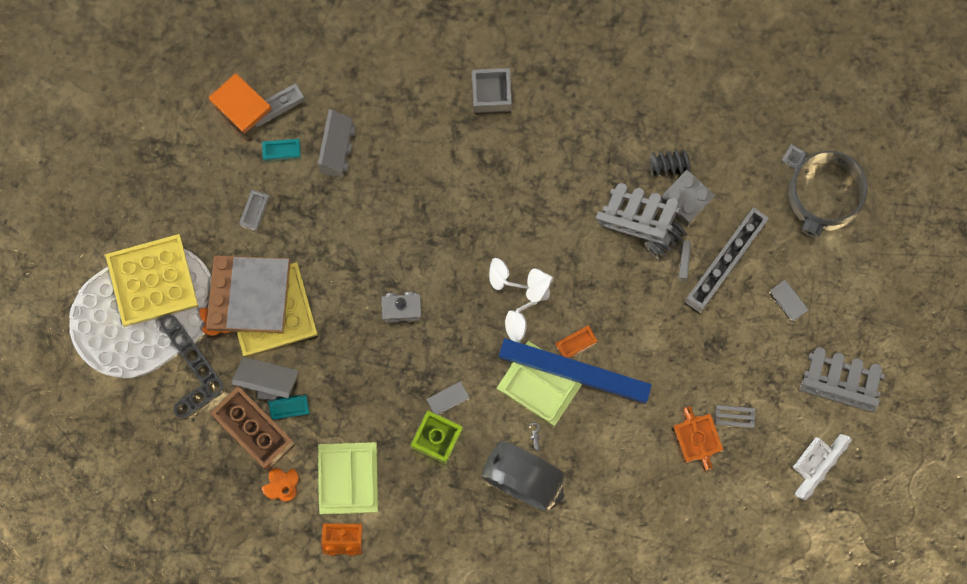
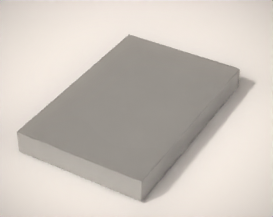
M243 357L232 379V384L289 398L299 370Z

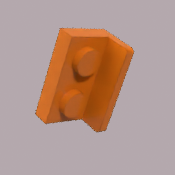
M323 523V554H347L350 556L362 554V524Z

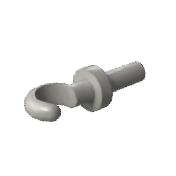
M533 422L529 427L536 425L537 430L532 432L531 440L534 441L535 452L540 451L538 441L540 435H537L540 430V426L538 423Z

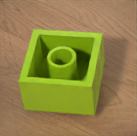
M427 410L411 443V449L447 465L463 432V427Z

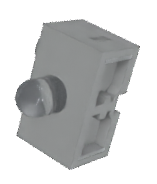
M406 292L405 295L397 296V293H387L386 296L381 297L383 323L422 321L420 294Z

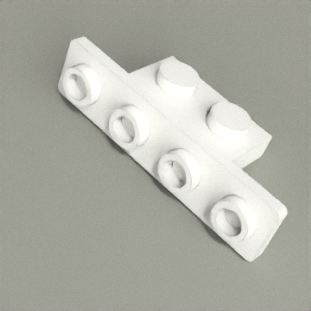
M840 434L830 447L818 437L813 440L793 466L805 478L804 482L794 493L796 497L806 500L813 494L819 482L824 480L829 469L837 463L839 456L849 447V443L852 441L849 436Z

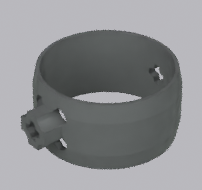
M837 151L819 152L803 160L796 168L788 189L791 208L797 218L804 223L801 231L810 237L817 238L820 237L822 231L836 230L851 223L862 210L868 193L866 176L860 165L850 156ZM818 163H830L843 168L853 177L858 187L859 202L857 209L849 216L836 220L823 219L813 215L802 205L797 195L796 180L798 174L805 168Z
M499 441L483 468L481 477L485 481L541 510L549 511L552 506H556L557 503L561 502L565 496L562 487L566 474L542 458L510 443Z

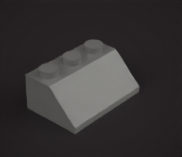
M330 109L328 111L318 166L321 174L343 177L344 172L348 171L349 161H347V155L352 152L353 143H350L351 136H355L356 125H354L352 118Z

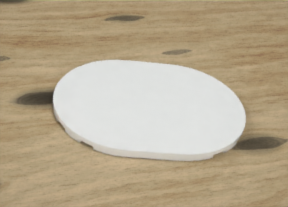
M184 249L199 307L171 315L179 320L193 342L196 343L205 334L202 328L206 323L201 320L199 310L209 307L212 275L195 254ZM108 266L91 277L79 290L70 310V335L78 354L93 369L115 378H136L157 370L180 354L161 326L163 317L123 327ZM169 319L165 323L167 329H172L176 325L173 319ZM179 335L176 339L179 345H183L187 341L185 335Z

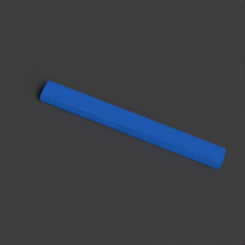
M506 338L503 340L498 357L645 404L648 401L652 384Z

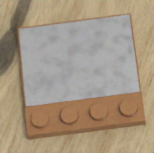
M214 256L206 325L207 331L284 334L291 265L290 258Z

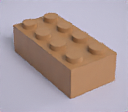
M239 386L210 413L266 471L294 445V442Z

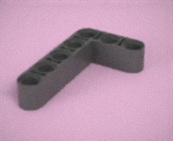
M166 315L161 321L163 330L202 384L174 405L175 415L186 419L221 395L224 391V385L179 320L173 315ZM169 319H173L176 322L175 327L172 329L165 327V323ZM179 335L186 336L187 341L185 344H177L176 339ZM190 351L198 353L196 360H188L187 355ZM202 366L209 368L207 376L202 377L199 375V369ZM218 382L220 390L218 392H211V383ZM197 393L204 395V401L200 404L194 402V396ZM182 404L188 406V412L184 415L178 413V407Z

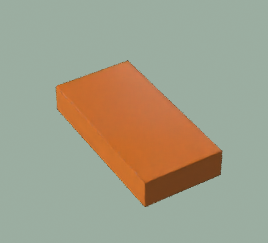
M588 325L555 343V346L561 356L571 358L598 343V340Z

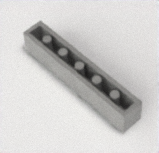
M752 208L688 295L685 301L686 304L701 314L766 225L769 217L756 208Z

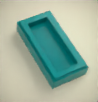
M300 139L262 141L263 161L300 159Z
M307 394L268 400L271 420L310 414Z

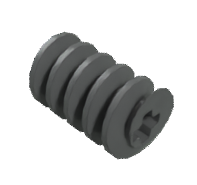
M681 149L680 155L677 150L673 151V155H671L670 151H666L665 156L662 152H659L657 157L654 152L650 155L652 177L654 171L660 176L661 170L664 171L665 175H668L669 169L675 174L676 168L679 169L680 173H683L685 167L690 172L689 155L685 149Z
M673 220L671 223L673 230L667 233L671 238L669 245L671 244L676 247L677 244L674 240L676 239L681 242L682 238L680 235L688 236V234L678 222ZM653 241L645 242V247L657 260H660L659 255L666 257L664 250L671 252L669 246Z

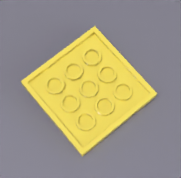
M180 234L105 254L123 327L199 307Z
M297 262L290 265L284 334L237 332L244 357L318 336Z

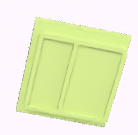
M527 341V343L525 344L531 347L541 349L533 343H531L530 341ZM513 362L496 389L555 426L582 384Z
M377 442L318 444L319 514L378 513Z

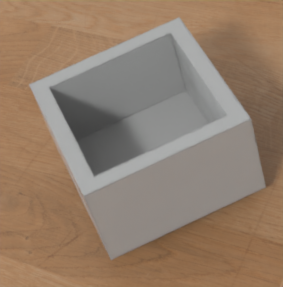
M510 68L472 70L474 113L511 111Z
M686 170L661 196V203L666 204L670 198H676L681 211L680 214H675V217L688 227L713 201L715 195Z

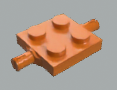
M691 406L685 407L683 409L687 419L683 423L673 426L685 462L702 460L705 471L711 470L713 467L709 457L723 451L711 414L694 416Z

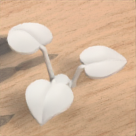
M493 258L489 270V279L492 287L496 290H501L504 284L525 288L527 289V298L531 300L530 303L516 309V312L513 310L509 311L506 316L505 327L509 338L520 343L527 327L525 317L520 312L532 305H536L539 301L549 299V287L554 277L540 269H532L528 275V285L507 281L509 269L506 263L499 258Z

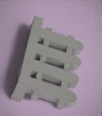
M624 183L618 184L616 189L611 190V200L608 206H604L602 209L605 213L598 211L596 215V220L600 226L669 246L671 238L667 232H672L673 226L671 223L675 214H680L681 211L676 198H670L666 204L661 203L662 198L660 194L653 193L649 199H646L645 193L641 188H637L632 194H629L628 188ZM624 200H629L625 211H621ZM641 204H645L646 207L642 216H638L637 213ZM658 209H662L663 212L659 221H655L654 218Z
M821 347L816 348L814 353L809 354L808 359L812 360L809 371L805 370L804 379L799 391L875 412L880 399H877L880 397V392H877L879 380L883 381L885 376L881 374L882 367L879 364H873L867 370L863 368V361L859 358L853 359L851 365L844 363L845 358L841 353H835L832 359L826 358V351ZM823 363L830 365L828 377L821 375ZM842 369L849 371L846 382L839 380ZM861 374L868 376L865 388L858 386Z

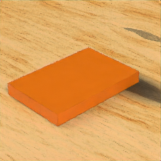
M236 73L208 97L244 134L272 110L271 106Z

